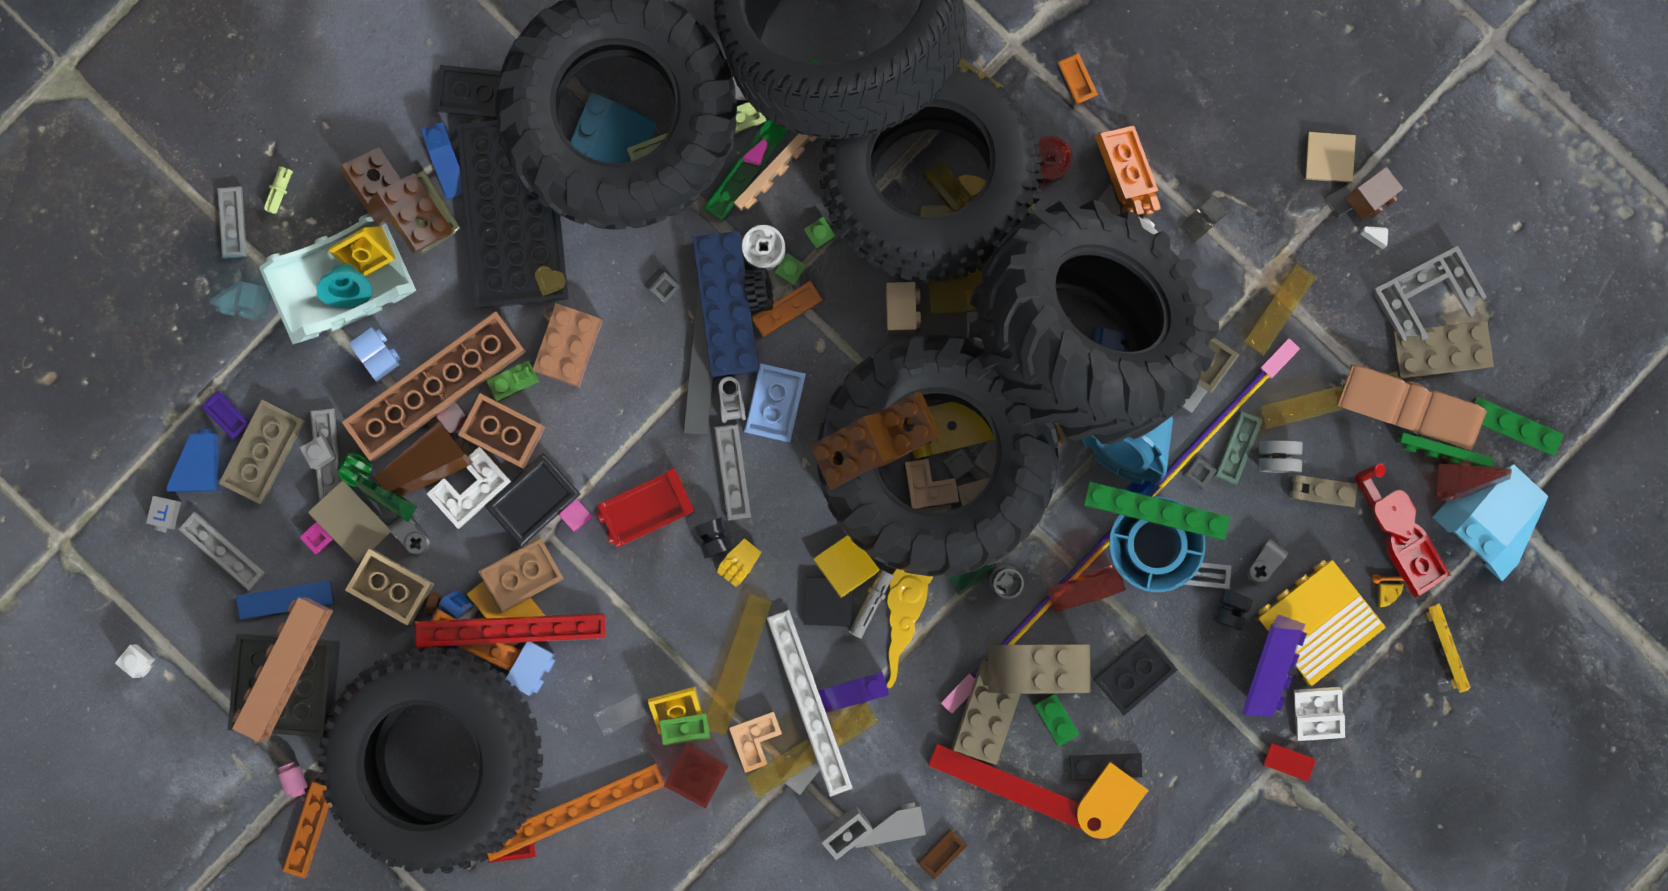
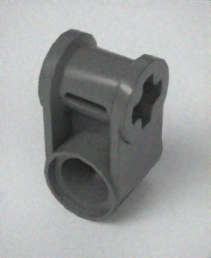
M397 517L387 525L391 533L410 553L423 555L430 549L429 538L421 530L413 517H411L409 523ZM415 539L422 540L420 542L421 548H414L416 545Z
M1269 538L1247 569L1246 575L1249 581L1254 584H1260L1268 580L1275 569L1284 561L1288 552ZM1262 568L1261 574L1264 576L1257 578L1254 569Z

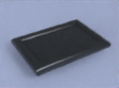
M543 452L484 507L522 548L581 493Z

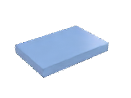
M760 363L744 432L790 443L806 374Z

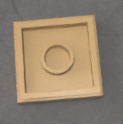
M1309 132L1307 137L1305 179L1352 183L1356 135Z

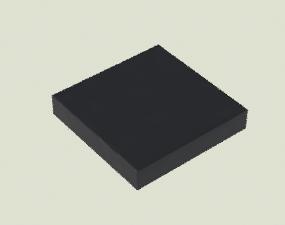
M806 578L804 625L851 627L852 591L840 598L826 578Z

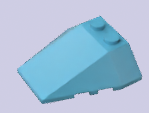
M1512 464L1448 499L1432 517L1449 533L1454 532L1486 562L1484 566L1499 580L1503 581L1518 565L1548 496Z

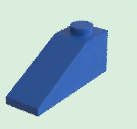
M441 122L421 129L446 199L463 195L461 166L447 126Z

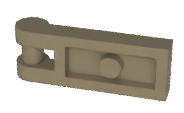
M1292 475L1293 489L1289 493L1290 499L1355 507L1358 484ZM1303 484L1308 485L1307 493L1302 492Z

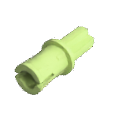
M281 166L278 167L273 184L269 185L270 192L265 202L264 210L274 214L277 213L283 195L287 194L285 190L293 171L286 170V168Z

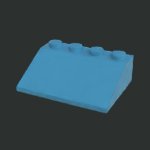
M591 92L570 143L581 153L592 159L606 163H626L631 161L627 148L650 140L658 122Z

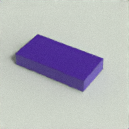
M217 391L201 406L234 441L246 431L250 423L220 391Z

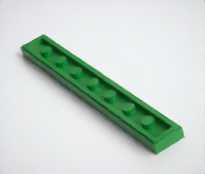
M811 58L809 61L811 64L822 65L814 58ZM767 119L703 209L723 223L734 208V202L749 187L789 132V129L787 130ZM766 140L767 149L760 167L743 161L745 154L759 142Z

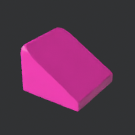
M762 140L745 154L743 161L760 167L767 149L766 140Z
M578 499L558 514L574 532L579 530L593 517Z

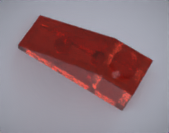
M1439 464L1437 497H1441L1445 501H1455L1456 498L1466 497L1511 479L1512 469Z
M1110 565L1049 588L1047 592L1053 610L1057 612L1110 597L1125 591L1126 588L1122 576L1115 566Z

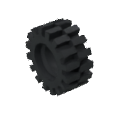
M767 269L746 271L745 291L747 292L750 310L753 313L772 310L774 304L772 298L773 288Z

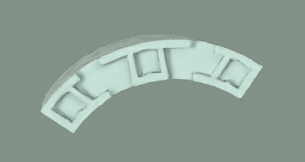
M370 214L361 216L358 223L334 236L318 238L314 241L315 244L281 256L279 253L270 255L266 258L267 262L259 267L292 344L318 337L319 333L328 329L332 332L383 310V305L390 302L396 303L416 291L386 223L381 226L395 254V260L365 276L371 283L372 297L368 302L356 308H337L326 305L317 296L316 284L334 266L341 264L328 252L329 247L365 227H378Z

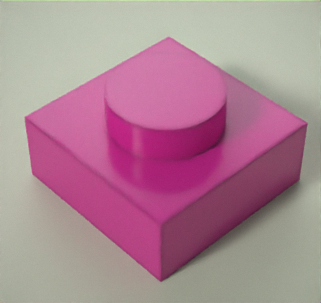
M315 522L300 536V539L315 555L320 553L334 540L318 522Z

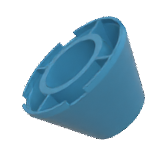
M1171 416L1154 430L1136 439L1127 437L1112 445L1101 444L1091 435L1083 438L1082 441L1086 448L1090 446L1096 454L1094 459L1115 475L1138 484H1143L1144 481H1152V484H1156L1164 478L1167 472L1173 418Z
M1154 496V497H1153V498H1157V499H1161V500H1165V501H1169V502H1173V503H1177V504L1184 505V504H1182L1181 502H1179V501H1177V500H1174V499H1171V498H1168V497H1162V496ZM1119 514L1111 529L1109 549L1116 570L1128 583L1144 591L1166 592L1184 585L1197 573L1205 555L1204 535L1164 526L1173 536L1174 553L1167 564L1160 568H1152L1143 564L1134 551V538L1137 531L1142 525L1149 522Z

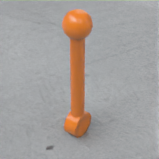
M1374 574L1371 581L1378 584L1381 581L1404 580L1401 576H1380Z

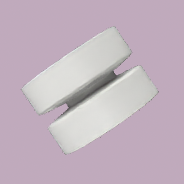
M768 225L753 227L746 233L742 242L744 258L754 269L766 268L767 271L775 269L780 265L785 256L783 236L777 229ZM760 246H768V250L760 251Z

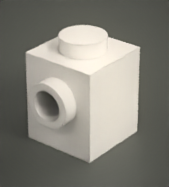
M134 644L128 646L115 664L132 678L144 677L151 670V664L155 659L140 646Z

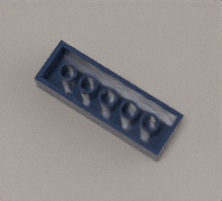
M740 231L693 236V250L711 378L758 373L751 311L748 304L749 300H747V292L745 291L746 279Z

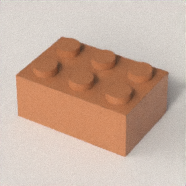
M556 303L532 370L535 373L580 388L603 321L600 318Z
M480 393L458 436L525 469L546 427Z

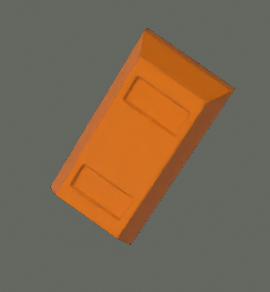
M1079 53L1057 62L1076 104L1098 95Z

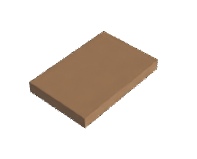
M541 538L478 571L500 613L511 609L564 579Z

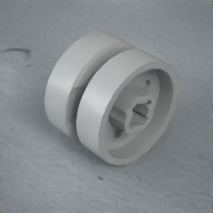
M1259 441V454L1267 455L1269 458L1259 459L1258 471L1301 473L1302 460L1292 458V456L1302 455L1303 443L1296 441Z

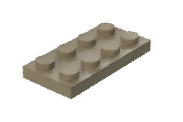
M1487 320L1424 328L1429 337L1425 341H1421L1420 336H1406L1407 340L1402 341L1397 332L1392 333L1398 377L1400 379L1494 367Z
M261 400L218 484L263 505L305 421Z
M981 660L951 750L997 765L1021 694L988 693V661Z

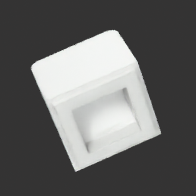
M1366 226L1360 230L1362 236L1383 249L1387 246V228Z

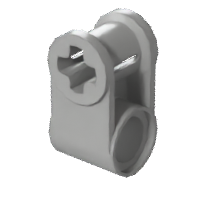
M733 377L723 378L719 383L722 422L726 423L727 420L739 418L746 420L739 382ZM728 381L736 384V391L733 394H726L723 391V385ZM737 409H738V411H736V412H729V413L727 412V411H730V410H737Z

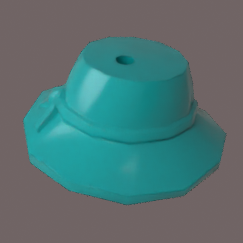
M349 264L334 266L316 284L318 298L326 305L337 308H356L368 302L372 297V286L369 280L354 266Z

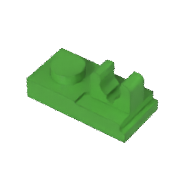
M529 360L486 380L496 402L540 382L536 373L532 370L533 367Z
M706 714L659 721L663 745L710 739Z

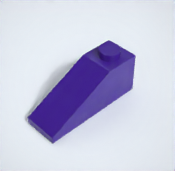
M883 672L818 690L826 713L889 695Z

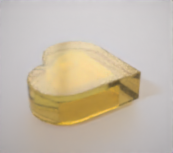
M541 266L536 270L535 277L543 296L558 291L565 286L566 280L563 273L552 271L547 266Z

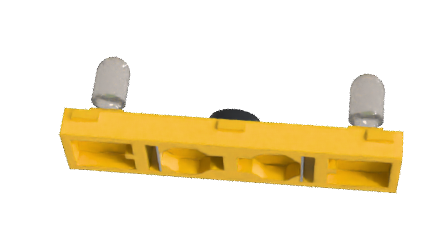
M1440 603L1429 607L1430 611L1426 614L1429 622L1434 621L1441 641L1438 644L1442 657H1447L1454 679L1451 680L1454 689L1457 688L1459 693L1468 691L1470 685ZM1421 614L1413 617L1412 623L1415 626L1427 623L1426 615ZM1446 681L1439 683L1436 686V690L1442 693L1452 690L1450 682Z

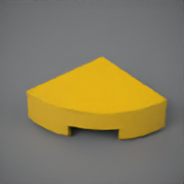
M974 175L958 177L969 199L979 194L986 182L984 179Z
M1378 584V607H1386L1395 602L1402 593L1403 584Z

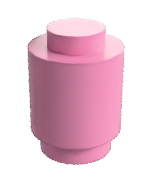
M296 761L278 768L280 773L278 778L286 796L291 795L292 798L305 794L304 789L308 785L301 767L297 766Z

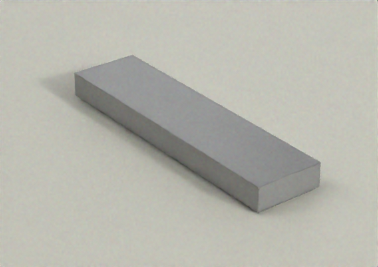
M334 408L310 411L313 440L320 436L326 438L337 458L316 470L319 501L341 482L337 475L340 455Z
M738 424L714 427L727 519L729 521L750 518L751 512Z
M194 511L179 527L178 530L248 591H251L265 575L262 569L197 512Z

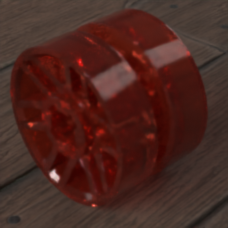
M1046 136L1039 139V154L1037 156H1042L1043 165L1040 166V172L1037 174H1043V182L1045 183L1059 181L1066 175L1071 166L1072 151L1069 145L1059 137ZM1046 157H1053V162H1047Z

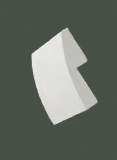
M1341 687L1293 690L1298 741L1345 738V715L1343 713Z

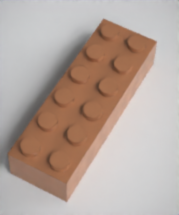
M298 597L297 601H292L287 611L290 615L286 623L282 622L276 634L279 637L276 643H272L265 656L268 659L265 665H261L254 678L257 681L254 687H249L243 698L246 702L242 710L238 709L233 717L232 722L235 723L232 728L233 730L257 742L269 739L333 610L309 598Z

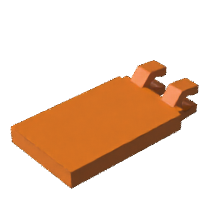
M1130 126L1103 132L1095 136L1119 202H1122V205H1124L1123 212L1129 210L1136 215L1143 214L1146 216L1160 210V204L1155 194L1158 188L1135 127Z

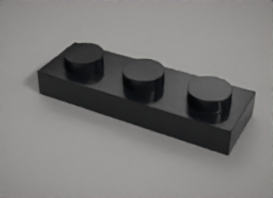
M1142 753L1070 755L1071 779H1097L1109 761L1132 778L1143 777Z

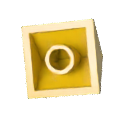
M382 226L365 227L328 248V252L341 264L354 266L364 276L395 260V254Z
M695 686L648 699L659 734H661L659 721L702 714Z

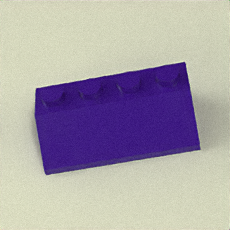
M1281 615L1277 616L1270 627L1242 714L1273 717L1277 710L1281 711L1285 701V697H1282L1283 690L1289 689L1293 677L1289 675L1291 667L1296 668L1300 657L1296 653L1298 646L1303 647L1307 637V633L1303 632L1306 624Z

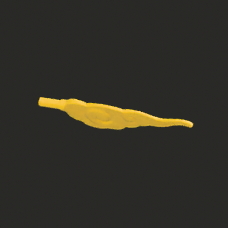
M896 569L892 574L894 577L890 582V592L887 600L891 610L889 620L892 627V642L889 648L891 676L887 683V688H891L896 681L899 656L913 638L915 622L925 606L928 584L932 581V576L910 574Z

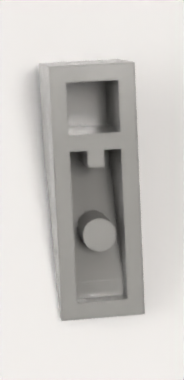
M915 802L901 804V809H896L874 826L873 832L856 844L855 848L926 835L921 806H915Z

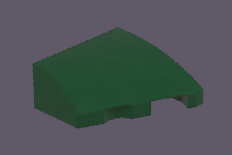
M358 476L356 482L369 499L409 523L417 505L400 495L386 490L369 479Z

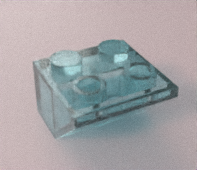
M239 281L210 300V304L215 306L216 311L235 317V314L239 313V316L244 317V319L258 322V318L266 319L271 294L263 286Z

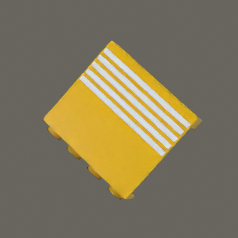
M1322 560L1313 567L1315 572L1309 576L1304 574L1294 582L1297 585L1290 591L1285 589L1276 596L1278 601L1271 606L1269 603L1257 611L1260 615L1255 618L1256 621H1260L1268 632L1278 615L1306 624L1303 632L1307 633V637L1303 647L1298 646L1296 653L1300 657L1296 668L1303 675L1302 679L1308 686L1314 685L1386 628L1333 560L1327 562Z

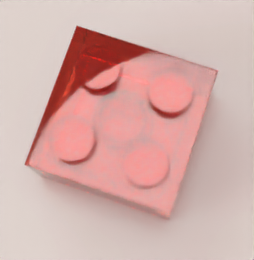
M687 742L664 787L706 809L729 764Z

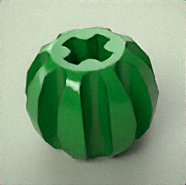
M350 451L341 459L337 468V475L347 485L352 487L358 486L356 479L358 476L368 479L372 470V463L363 453Z

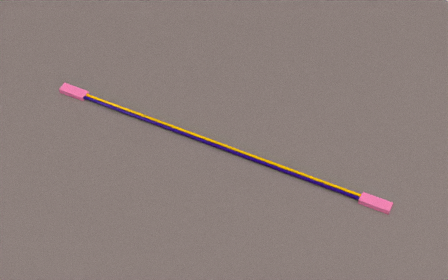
M1287 339L1260 368L1261 372L1171 465L1164 478L1160 482L1153 484L1144 495L1149 497L1156 496L1268 378L1272 379L1300 348L1291 339ZM1111 529L1001 645H1014L1109 545ZM978 669L972 674L969 673L941 702L951 714L969 697Z

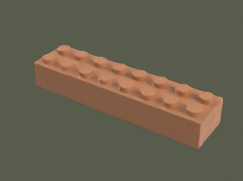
M494 312L342 423L369 461L375 462L435 419L443 410L460 401L485 383L486 380L526 353V350L500 314Z

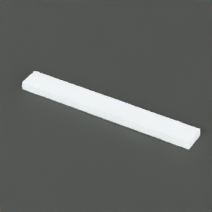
M787 610L767 617L829 795L831 797L851 790L853 788L790 611Z

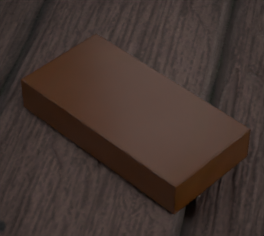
M949 829L917 863L935 880L967 845Z

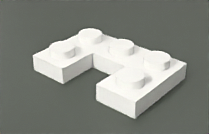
M478 447L469 455L473 463L466 468L475 476L477 481L460 495L444 478L427 493L458 529L511 482L481 447Z

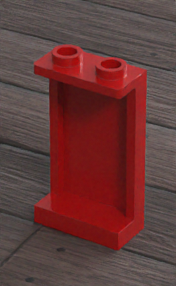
M675 468L616 497L598 503L599 509L596 510L601 524L605 522L609 529L605 533L610 544H616L618 548L695 512Z

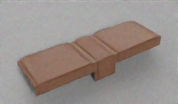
M1361 365L1350 366L1351 369L1338 406L1468 450L1473 449L1487 412L1483 407L1442 392L1429 391L1421 384L1406 382L1400 378Z

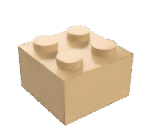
M915 282L886 284L887 335L915 334L916 328H920L921 313L916 312V305H919L920 288H915Z

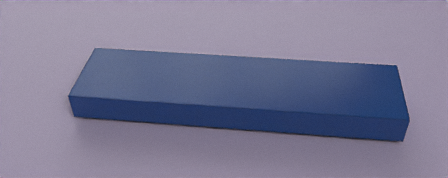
M331 581L236 596L239 618L247 619L287 612L292 601H297L298 597L309 598L323 606L335 604Z

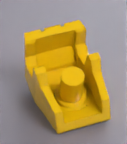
M744 538L724 558L719 565L717 573L721 576L725 575L724 578L728 582L731 581V584L736 587L751 572L762 552Z

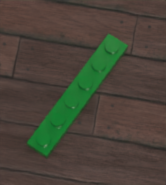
M1089 482L1084 506L1220 540H1225L1230 520L1229 516L1094 482Z

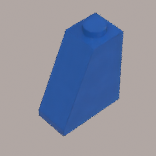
M199 429L197 434L189 435L167 485L168 492L219 491V435L212 433L211 429Z

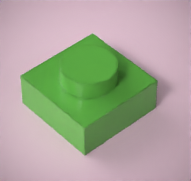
M824 217L803 229L816 250L836 238Z
M787 253L774 274L795 286L807 265Z

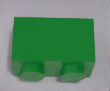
M1055 693L1033 704L1057 746H1061L1079 735Z

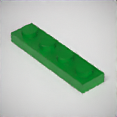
M1475 397L1473 403L1480 405L1487 411L1481 426L1550 456H1555L1564 434Z
M1406 433L1399 434L1397 444L1403 445L1402 449L1410 452H1416L1417 449L1425 451V456L1439 459L1440 455L1447 457L1448 462L1457 465L1465 462L1471 464L1470 468L1478 471L1492 468L1495 460L1492 457Z

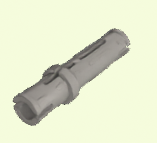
M880 569L872 587H869L867 590L869 592L867 598L848 631L849 633L862 639L881 599L884 600L886 596L884 594L894 575Z

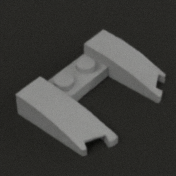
M1458 246L1373 290L1374 297L1402 341L1407 340L1406 336H1420L1421 341L1429 339L1408 299L1443 280H1446L1469 317L1473 316L1476 312L1472 307L1479 298L1485 300L1486 295Z

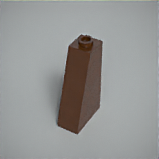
M438 422L377 473L374 478L381 487L404 497L471 465L473 461L455 438Z

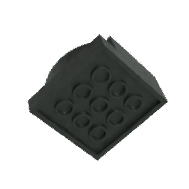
M236 634L227 730H233L232 728L235 724L232 722L233 717L238 709L242 710L246 702L243 698L249 687H254L257 681L254 678L261 665H265L268 659L265 656L272 643H276L279 636ZM318 640L271 734L322 738L327 733L323 727L327 722L328 716L331 714V708L335 705L340 641Z

